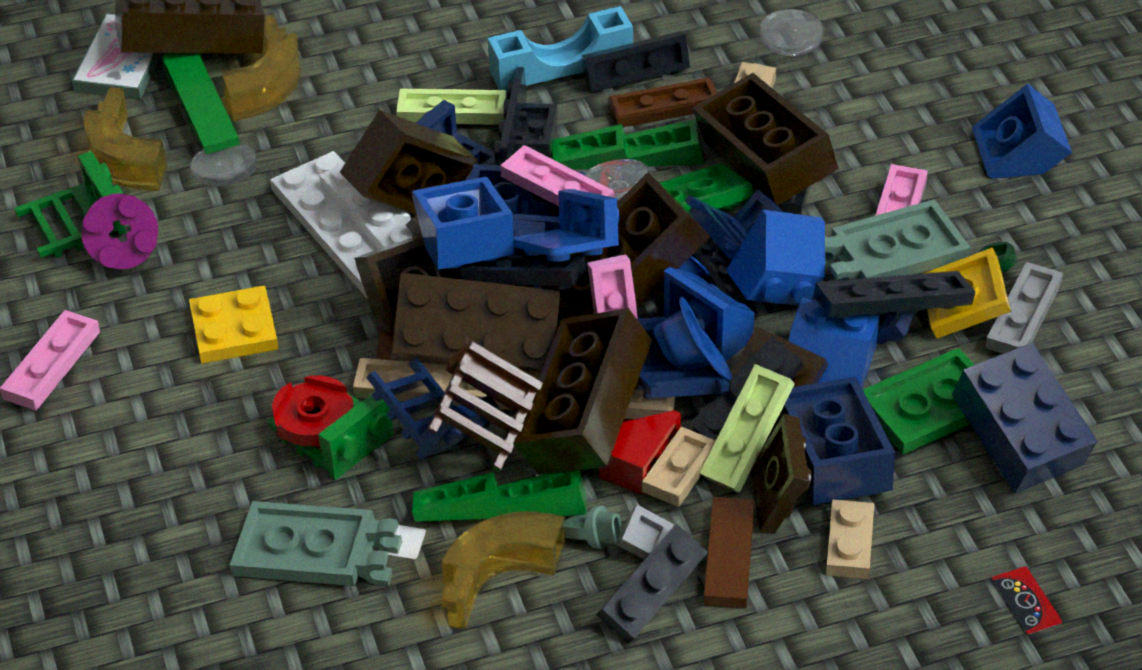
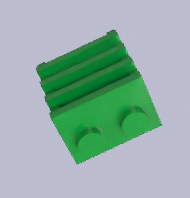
M92 151L78 155L84 183L14 207L17 217L30 213L45 238L47 245L36 248L40 258L50 254H54L55 258L63 256L62 250L75 246L77 251L84 248L81 232H78L61 202L72 198L84 218L91 205L100 198L110 194H123L118 184L112 185V177L106 163L99 164ZM52 206L69 237L57 240L40 209ZM119 220L112 223L114 229L109 233L117 231L119 235L126 233L125 225H122Z
M369 395L363 401H359L352 396L354 407L318 434L320 449L314 446L291 444L295 446L298 454L301 456L303 454L308 455L312 458L313 465L317 468L320 466L324 467L329 471V477L336 480L394 435L392 420L390 421L386 415L390 408L383 399L375 401ZM315 407L312 411L304 412H306L307 414H316L320 412V408ZM271 417L267 420L268 427L276 432L274 418ZM280 439L283 443L288 442L287 440Z

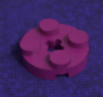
M120 193L110 194L94 202L84 216L81 230L82 241L89 255L102 265L109 268L128 269L144 262L154 250L157 244L158 223L151 208L137 197ZM119 220L122 225L129 224L131 231L126 233L128 240L125 242H120L118 238L111 239L109 236V232L114 229L112 224L114 221Z

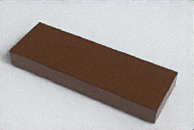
M708 77L608 96V107L615 124H622L624 128L694 114L692 107L718 92L711 78Z
M713 497L704 605L747 608L755 500Z

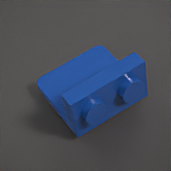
M576 189L559 190L560 229L513 237L514 247L524 249L525 255H546V260L548 261L569 260L570 254L577 252L580 255L602 254L603 248L619 245L617 198Z

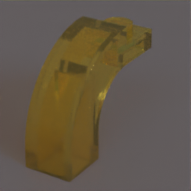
M274 15L265 17L263 44L267 53L252 65L221 72L225 99L233 121L254 117L275 108L293 93L299 83L301 64L296 33L287 34L284 27L279 28Z
M109 88L104 102H100L98 105V111L86 110L84 128L89 152H93L99 164L106 163L112 177V182L132 189L159 191L167 169L163 140L136 138L122 133L128 118L123 88Z
M542 512L508 513L482 521L463 533L452 544L442 561L444 580L442 607L447 608L449 626L466 629L480 589L488 580L498 574L512 570H527L555 575L565 545L564 516Z

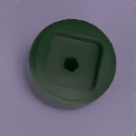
M991 243L979 250V252L990 248L994 249L998 257L1001 273L1009 270L1017 263L1015 248L1010 243Z

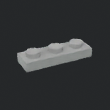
M1026 262L1008 296L1011 312L997 317L987 336L986 348L1004 354L1032 343L1061 286L1063 273Z

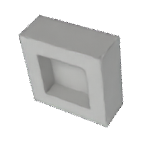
M636 505L630 512L617 546L645 559L673 528L674 524Z

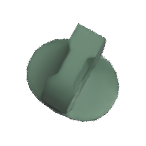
M601 505L594 506L587 514L572 515L566 521H560L555 525L558 537L586 540L595 549H604L607 544L617 545L623 531L620 515L608 512Z

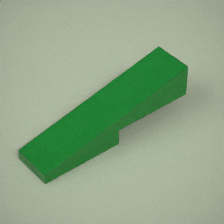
M167 53L161 55L166 79L182 105L186 121L205 155L240 145L239 137L199 53Z
M696 119L631 134H625L623 125L620 124L554 139L552 146L553 160L572 170L705 164L703 140Z
M579 470L544 474L500 486L497 485L494 473L492 472L413 492L412 514L415 522L587 514V496Z

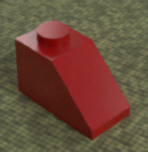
M672 410L623 422L608 465L606 467H599V478L643 495L642 481L681 428V413Z

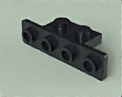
M517 67L514 80H509L508 99L504 100L503 108L504 120L499 122L500 140H496L494 146L495 162H501V165L524 145L545 156H551L558 120L557 104L526 103L527 90L524 67Z

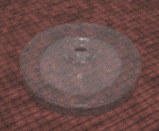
M795 9L780 10L768 15L763 20L760 28V38L762 43L775 53L789 56L803 55L815 50L821 44L823 26L818 18L808 12Z
M240 143V145L206 155L201 150L193 157L191 170L193 177L202 184L225 186L248 178L254 173L258 163L255 151L250 146Z
M619 159L598 164L589 169L585 176L614 190V198H621L648 172V169L640 161Z

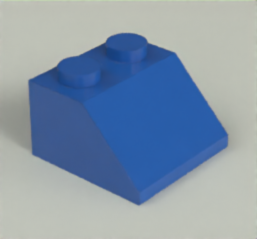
M1029 84L1023 86L972 126L987 175L992 179L1044 174L1072 153L1055 105Z
M487 177L412 191V198L425 248L438 270L456 269L469 263L479 261L491 262L499 257L514 255L513 213Z
M769 210L761 211L726 269L747 300L799 306L802 298L811 299L813 297L816 282H822L825 277V222L821 217Z
M672 267L664 271V317H670L680 310L679 298L684 297L694 315H700L705 319L704 332L714 343L725 361L729 360L746 346L754 332L753 311L745 304L737 302L720 291L717 286L709 284L695 274Z
M802 298L791 327L789 342L827 360L828 367L818 383L856 377L861 388H863L877 347L879 315H851L846 318L828 317L817 301Z

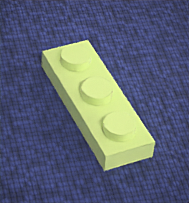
M400 89L396 113L398 117L416 123L427 111L432 110L442 100H446L455 105L456 124H499L500 120H504L503 108L504 100L507 99V90Z
M754 365L700 471L704 478L740 493L794 386V382L790 378L759 365Z

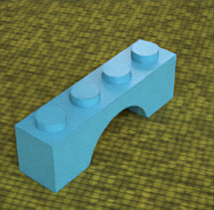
M619 6L589 13L581 28L573 36L552 45L536 44L530 41L523 34L522 30L489 37V71L499 90H508L509 80H514L517 67L525 68L526 86L583 73L582 55L633 43V26L622 7Z

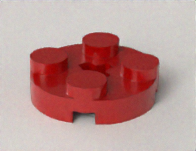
M312 375L304 377L305 383L292 387V382L283 386L274 397L272 412L277 436L280 439L301 446H316L320 449L318 434L354 407L352 396L347 393V388L342 382L328 376ZM315 407L320 408V412L316 414H307L306 412H304L312 411Z

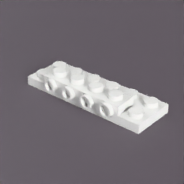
M334 151L270 179L272 191L366 298L367 296L354 258L415 237L405 225L411 220L408 212L363 197L340 173L346 162Z

